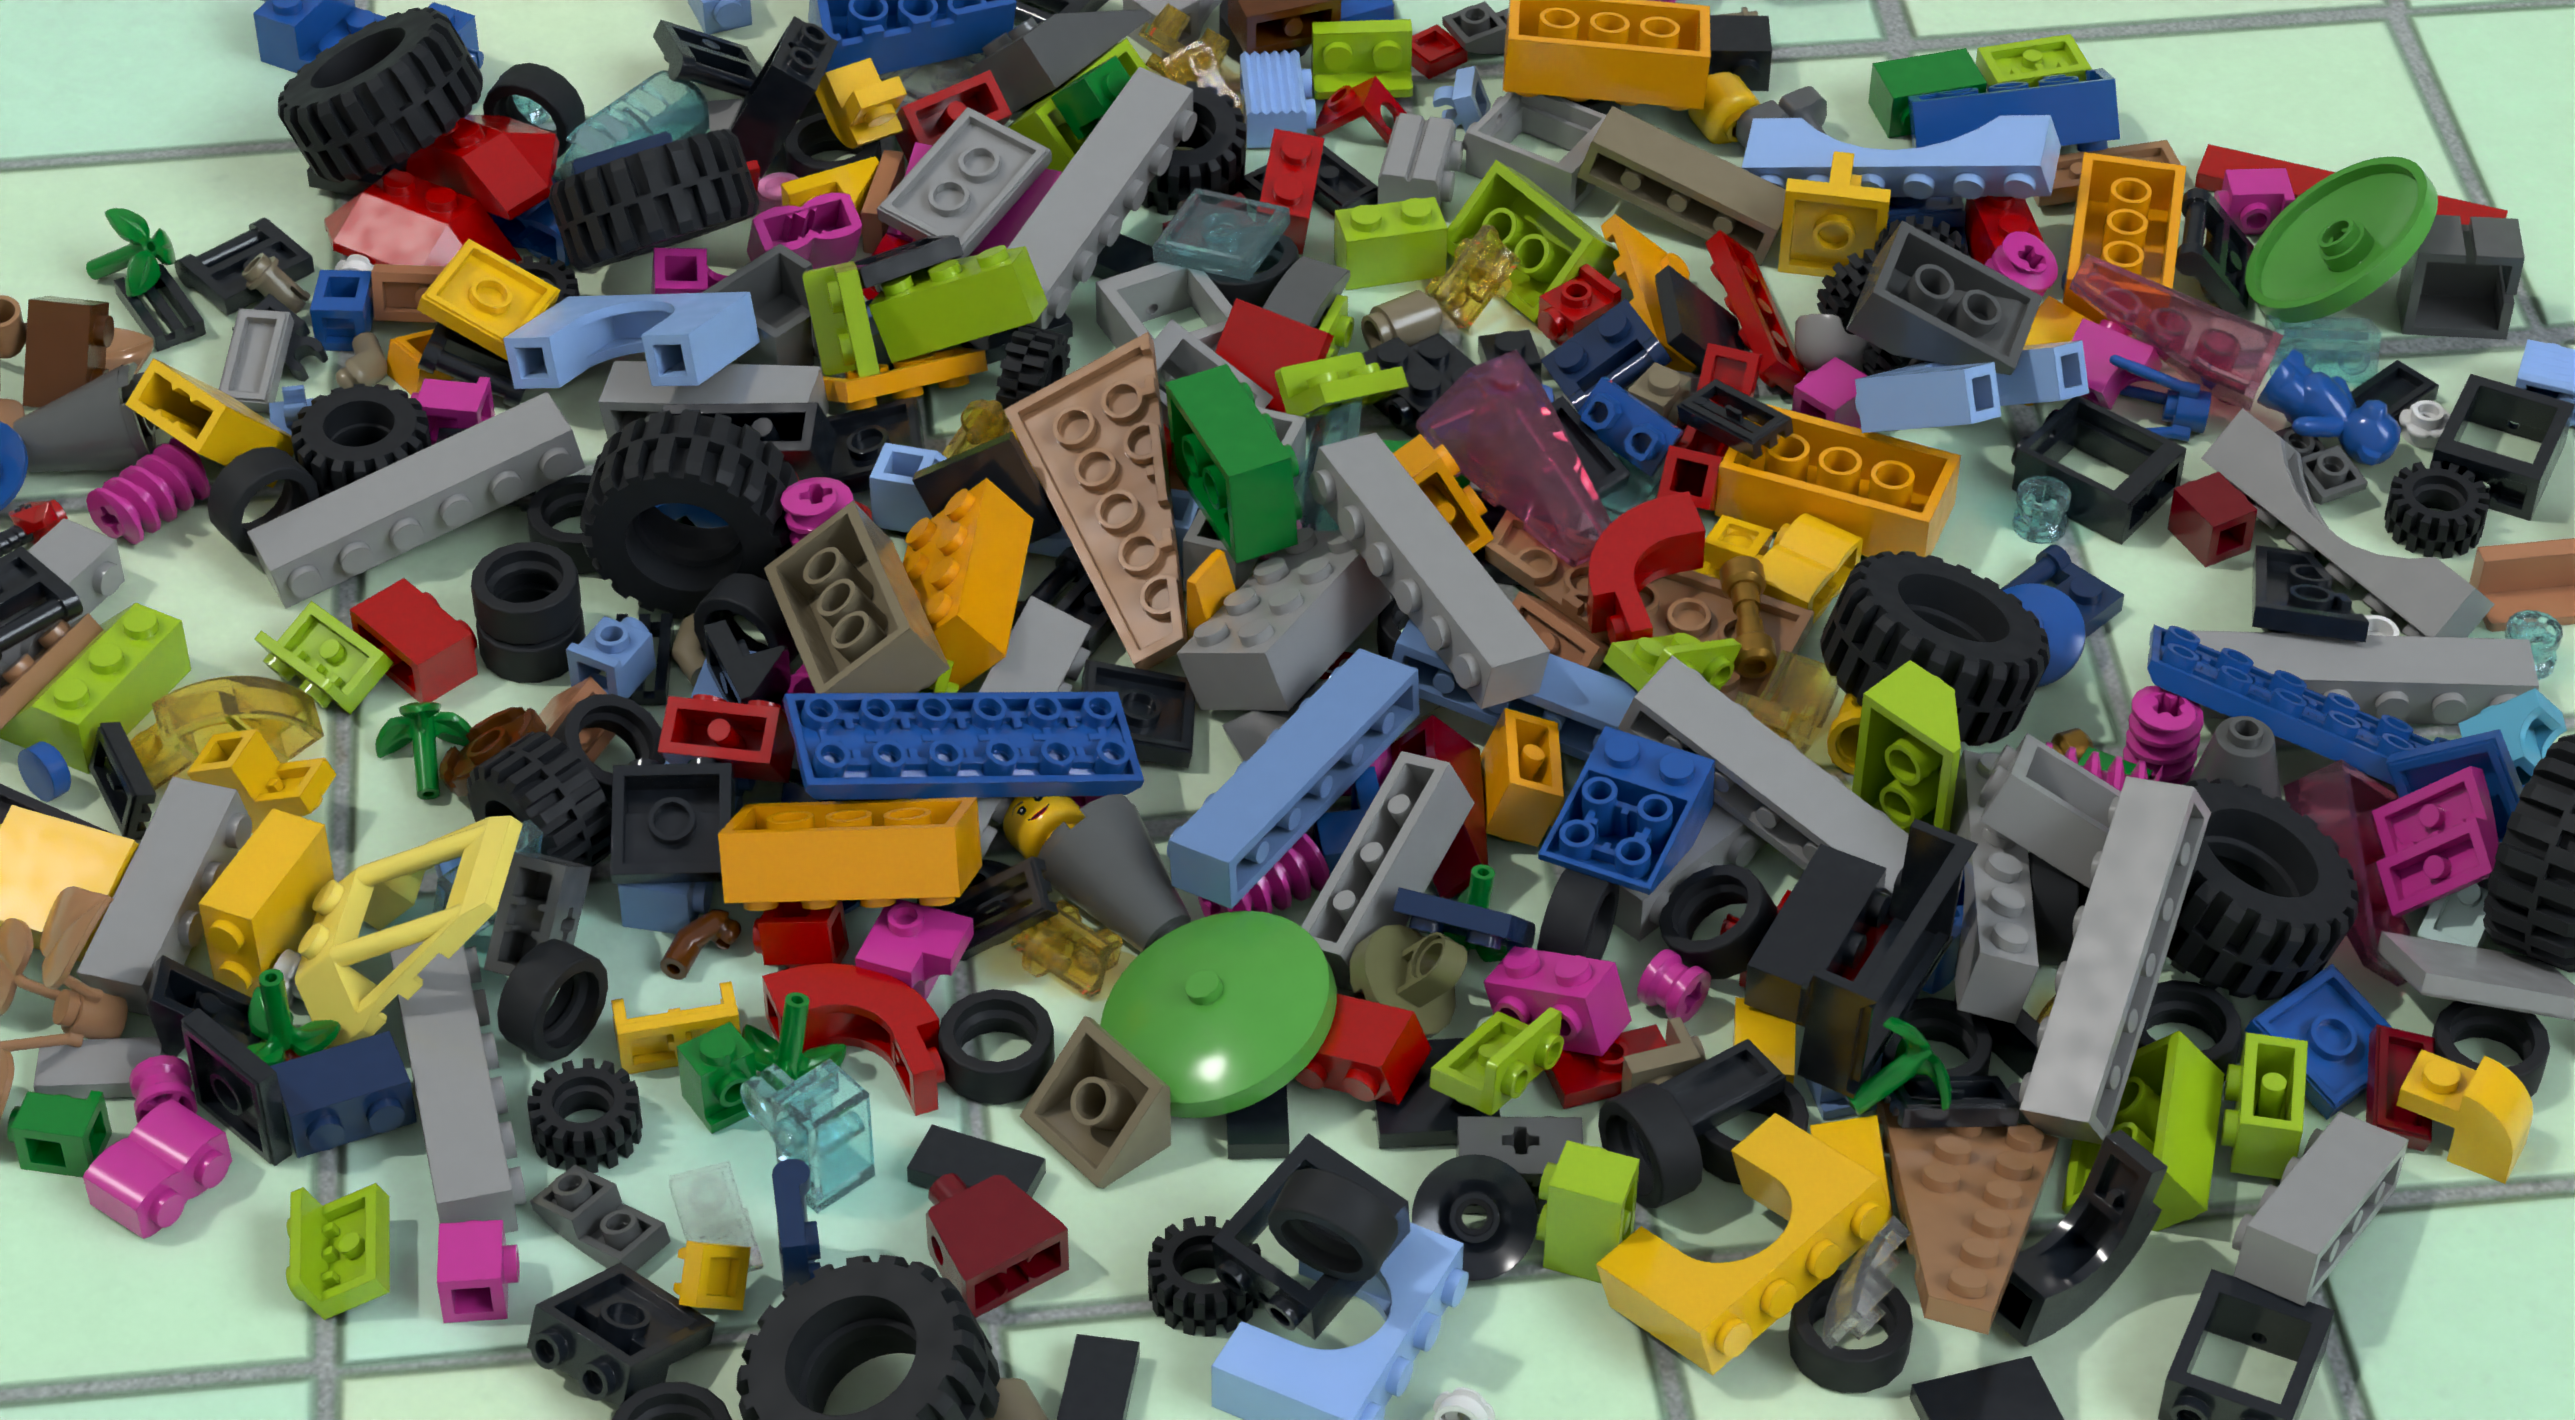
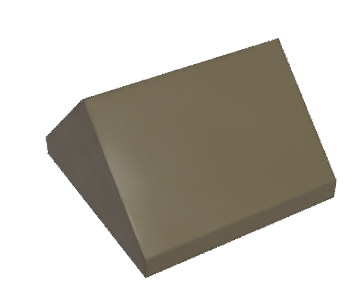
M1084 1016L1020 1114V1117L1096 1187L1105 1188L1171 1146L1170 1087L1095 1020Z

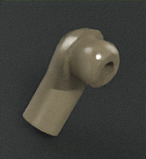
M371 332L360 333L352 341L355 355L346 360V366L336 373V381L343 389L354 387L353 384H365L368 387H372L379 383L387 374V362L377 337Z
M693 613L681 622L671 649V655L691 685L695 687L706 656L702 652L703 649L694 632Z

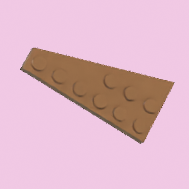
M1146 332L1004 409L1135 668L1148 670L1176 655L1188 642L1155 347L1149 332Z
M1507 509L1492 533L1495 539L1485 545V560L1591 632L1587 618L1588 573L1591 553L1598 539ZM1690 570L1656 579L1646 585L1639 593L1653 626V637L1686 633L1701 642L1737 638L1735 628L1737 615L1733 612L1732 600L1725 597L1722 593L1719 579ZM1763 594L1759 596L1761 603L1759 616L1763 621L1765 634L1772 637L1775 642L1777 665L1772 672L1760 678L1743 677L1734 671L1728 682L1719 690L1735 703L1744 706L1759 721H1761L1812 629L1814 611ZM1607 631L1593 633V635L1611 646Z
M1881 1100L1877 1103L1876 1115L1878 1116L1879 1124H1882L1884 1128L1882 1139L1885 1153H1890L1892 1161L1890 1176L1902 1224H1907L1908 1228L1906 1239L1908 1252L1914 1255L1916 1261L1914 1277L1924 1318L1988 1335L2055 1160L2059 1138L2046 1135L2040 1129L2028 1124L2006 1127L1901 1128L1897 1122L1898 1116H1893L1889 1110L1890 1103H1884Z

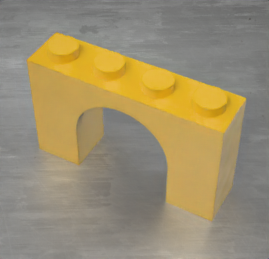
M1776 1113L1731 1150L1743 1192L1789 1221L1787 1227L1775 1242L1761 1252L1745 1259L1724 1263H1711L1687 1256L1640 1226L1596 1263L1611 1308L1712 1376L1732 1358L1739 1356L1754 1339L1776 1320L1788 1314L1794 1304L1800 1301L1824 1279L1833 1275L1843 1262L1869 1240L1877 1237L1882 1229L1892 1221L1881 1177Z

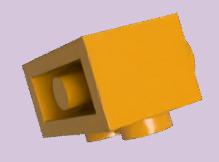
M1419 434L1393 453L1472 554L1495 539L1481 518L1483 514L1488 512L1486 507L1470 485L1463 489L1460 487L1454 475L1461 470L1443 444L1433 449L1426 439Z
M1504 708L1480 755L1486 833L1506 841H1517L1538 847L1548 827L1553 826L1565 803L1558 722Z

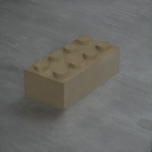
M854 501L850 502L764 567L816 693H918L931 686L939 676L950 669L892 540Z

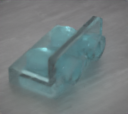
M2266 315L2264 336L2272 346L2270 376L2273 375L2277 367L2294 348L2304 354L2305 364L2314 373L2323 372L2330 377H2342L2346 380V383L2361 384L2377 374L2381 332L2371 319L2322 317L2307 322L2286 323L2281 322L2279 318Z

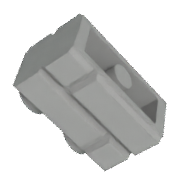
M1400 113L1398 117L1396 116L1378 176V204L1405 201L1410 198L1435 197L1440 208L1442 201H1452L1455 172L1451 171H1460L1464 149L1463 141L1455 140L1456 124H1454L1452 119L1430 117L1428 120H1424L1421 115Z

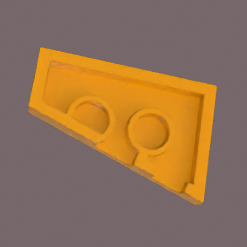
M1614 214L1601 225L1605 240L1611 243L1615 242L1620 256L1613 261L1617 276L1625 280L1632 290L1634 299L1629 303L1673 360L1665 367L1691 373L1696 369V365L1667 343L1655 283V275L1667 265L1671 266L1687 280H1689L1690 276L1689 269L1678 255L1674 253L1668 254L1618 215Z
M957 347L934 351L893 363V370H889L887 364H878L880 374L859 377L856 370L845 372V378L843 379L823 376L828 401L845 403L846 410H859L876 406V397L892 393L893 399H905L923 395V386L938 383L939 388H953L969 384V375L988 371L985 350Z

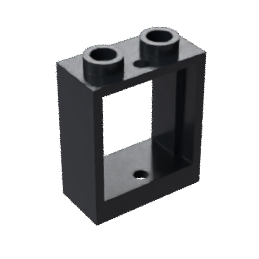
M795 16L742 100L729 127V130L739 139L746 162L758 161L761 179L815 94L838 43L818 25L806 23Z
M2470 374L2436 444L2432 461H2441V469L2446 470L2449 469L2450 463L2458 465V474L2463 475L2469 470L2475 474L2474 483L2482 480V482L2489 484L2490 488L2485 489V493H2489L2490 496L2488 509L2531 521L2565 446L2575 404ZM2468 422H2472L2542 444L2532 464L2459 441Z
M2081 396L2072 398L2060 410L2054 409L2047 416L2042 427L2031 437H2023L2017 444L2011 459L2012 465L2015 466L2012 490L2122 545L2173 496L2174 488L2180 486L2186 448ZM2075 447L2130 476L2115 490H2112L2058 462Z
M1308 1133L1212 1239L1216 1275L1229 1290L1240 1296H1244L1246 1293L1250 1294L1265 1305L1268 1314L1279 1325L1290 1331L1298 1328L1315 1340L1367 1280L1349 1281L1324 1273L1308 1290L1248 1248L1268 1226V1215L1287 1179L1296 1170L1318 1169L1348 1178L1375 1194L1389 1207L1398 1221V1236L1386 1259L1410 1233L1409 1205L1406 1199Z
M2211 1269L2166 1377L2158 1419L2299 1420L2326 1351L2335 1310L2309 1301L2305 1306H2302L2244 1280ZM2208 1332L2296 1361L2297 1364L2281 1404L2191 1374Z

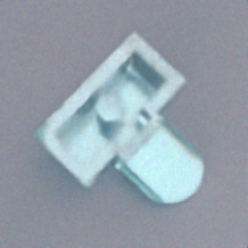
M831 1059L823 1062L795 1081L773 1063L760 1073V1077L753 1076L741 1085L740 1094L748 1114L769 1132L771 1139L775 1142L777 1164L786 1159H798L808 1165L811 1175V1189L806 1194V1203L817 1214L875 1176L869 1093Z

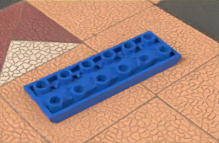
M2154 624L2150 632L2147 669L2152 682L2156 686L2229 717H2253L2265 723L2272 730L2274 736L2393 786L2394 783L2386 766V761L2390 754L2450 741L2441 737H2436L2434 741L2414 734L2413 728L2409 724L2390 715H2382L2379 719L2360 711V706L2355 701L2344 695L2329 693L2326 697L2306 688L2307 684L2302 679L2289 672L2276 670L2274 674L2259 669L2253 666L2254 662L2248 656L2230 648H2223L2221 652L2200 644V638L2184 628L2169 626L2168 630Z
M1118 692L786 693L783 698L790 732L796 747L804 789L806 793L817 800L1128 795L1141 788L1144 783L1143 774Z

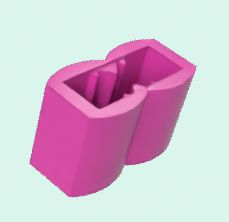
M846 193L823 194L807 201L802 207L787 205L770 208L758 214L752 220L747 253L750 261H753L778 244H782L811 262L813 269L846 263L856 256L862 222L850 194Z
M171 1099L161 1103L146 1114L135 1126L128 1138L112 1144L103 1151L86 1170L83 1180L92 1206L145 1239L156 1234L160 1229L175 1223L182 1214L188 1199L194 1198L208 1188L218 1185L225 1177L232 1162V1157L224 1131Z

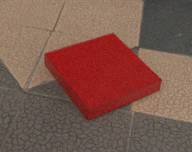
M1236 298L1215 353L1273 396V399L1265 409L1286 413L1275 378V371L1286 366L1325 359L1334 336Z

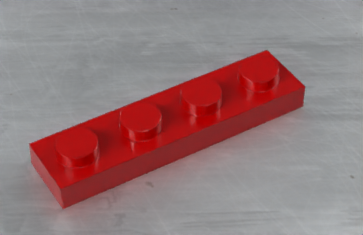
M1719 230L1705 244L1714 262L1710 269L1727 292V296L1724 298L1725 304L1741 324L1742 328L1738 331L1739 336L1753 353L1763 355L1759 378L1769 387L1774 388L1778 385L1793 396L1794 386L1803 380L1806 373L1796 357L1794 345L1754 255L1730 236Z

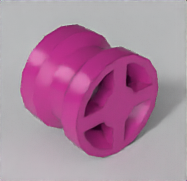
M1664 949L1650 961L1644 970L1637 987V997L1639 1001L1648 1006L1660 1005L1665 1008L1668 1018L1681 1017L1683 1023H1685L1702 1006L1711 985V975L1699 966L1689 968L1683 964L1679 954L1670 949Z
M169 1055L154 1056L138 1063L131 1071L129 1082L132 1096L136 1099L134 1110L137 1123L156 1106L171 1099L195 1114L197 1113L195 1093L191 1090L193 1082L190 1067L183 1059Z

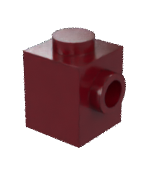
M2218 471L2174 488L2167 529L2206 568L2250 551L2257 509L2247 500L2242 491L2236 489Z

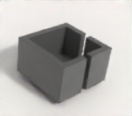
M2436 215L2425 240L2401 269L2396 293L2401 333L2405 335L2507 339L2515 304L2513 295H2517L2525 259L2518 219L2470 217L2469 225L2461 224L2460 216Z
M778 244L703 291V293L750 292L760 343L736 359L742 364L813 366L814 356L820 358L802 274L805 271L813 270V264L782 244Z

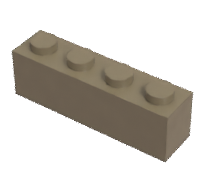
M1614 106L1611 107L1594 136L1577 175L1578 178L1706 240H1709L1721 230L1753 253L1757 264L1760 266L1764 262L1782 227L1785 189Z

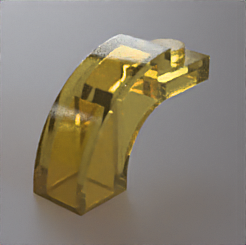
M1781 650L1772 676L1760 697L1738 691L1735 703L1744 706L1753 717L1781 738L1793 743L1805 755L1822 729L1840 687L1837 685L1836 676H1830L1825 663Z
M226 676L187 685L152 703L156 723L147 730L138 733L130 743L155 791L171 780L172 777H175L192 765L213 734L258 729L280 763H285L321 739L324 733L314 699L304 691L290 684L265 677Z

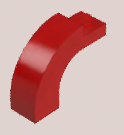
M1708 343L1697 391L1717 379L1753 398L1763 355ZM1709 399L1710 401H1712V402H1714V403H1716V404H1718V405L1724 407L1723 405H1721V404H1719V403H1717V402H1715V401ZM1687 425L1680 442L1676 446L1669 445L1657 498L1689 491L1697 508L1714 511L1719 465L1729 446Z
M1689 491L1641 503L1620 515L1602 532L1595 543L1589 561L1587 618L1591 634L1607 631L1610 644L1613 642L1636 640L1641 637H1653V626L1640 597V591L1646 585L1661 577L1703 568L1706 530Z
M811 964L762 976L765 1015L778 1042L785 997L793 992L803 993L808 996L810 1002L802 1053L811 1048L829 1044H844L869 1050L882 1057L893 1068L915 1116L939 1109L937 1084L945 1081L944 1068L939 1055V1018L929 1003L917 991L891 975L849 964Z

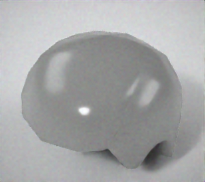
M1833 314L1802 315L1796 320V357L1807 370H1817L1834 357L1859 371L1863 370V364L1866 363L1863 359L1864 350L1873 348L1863 338L1845 332L1839 316Z

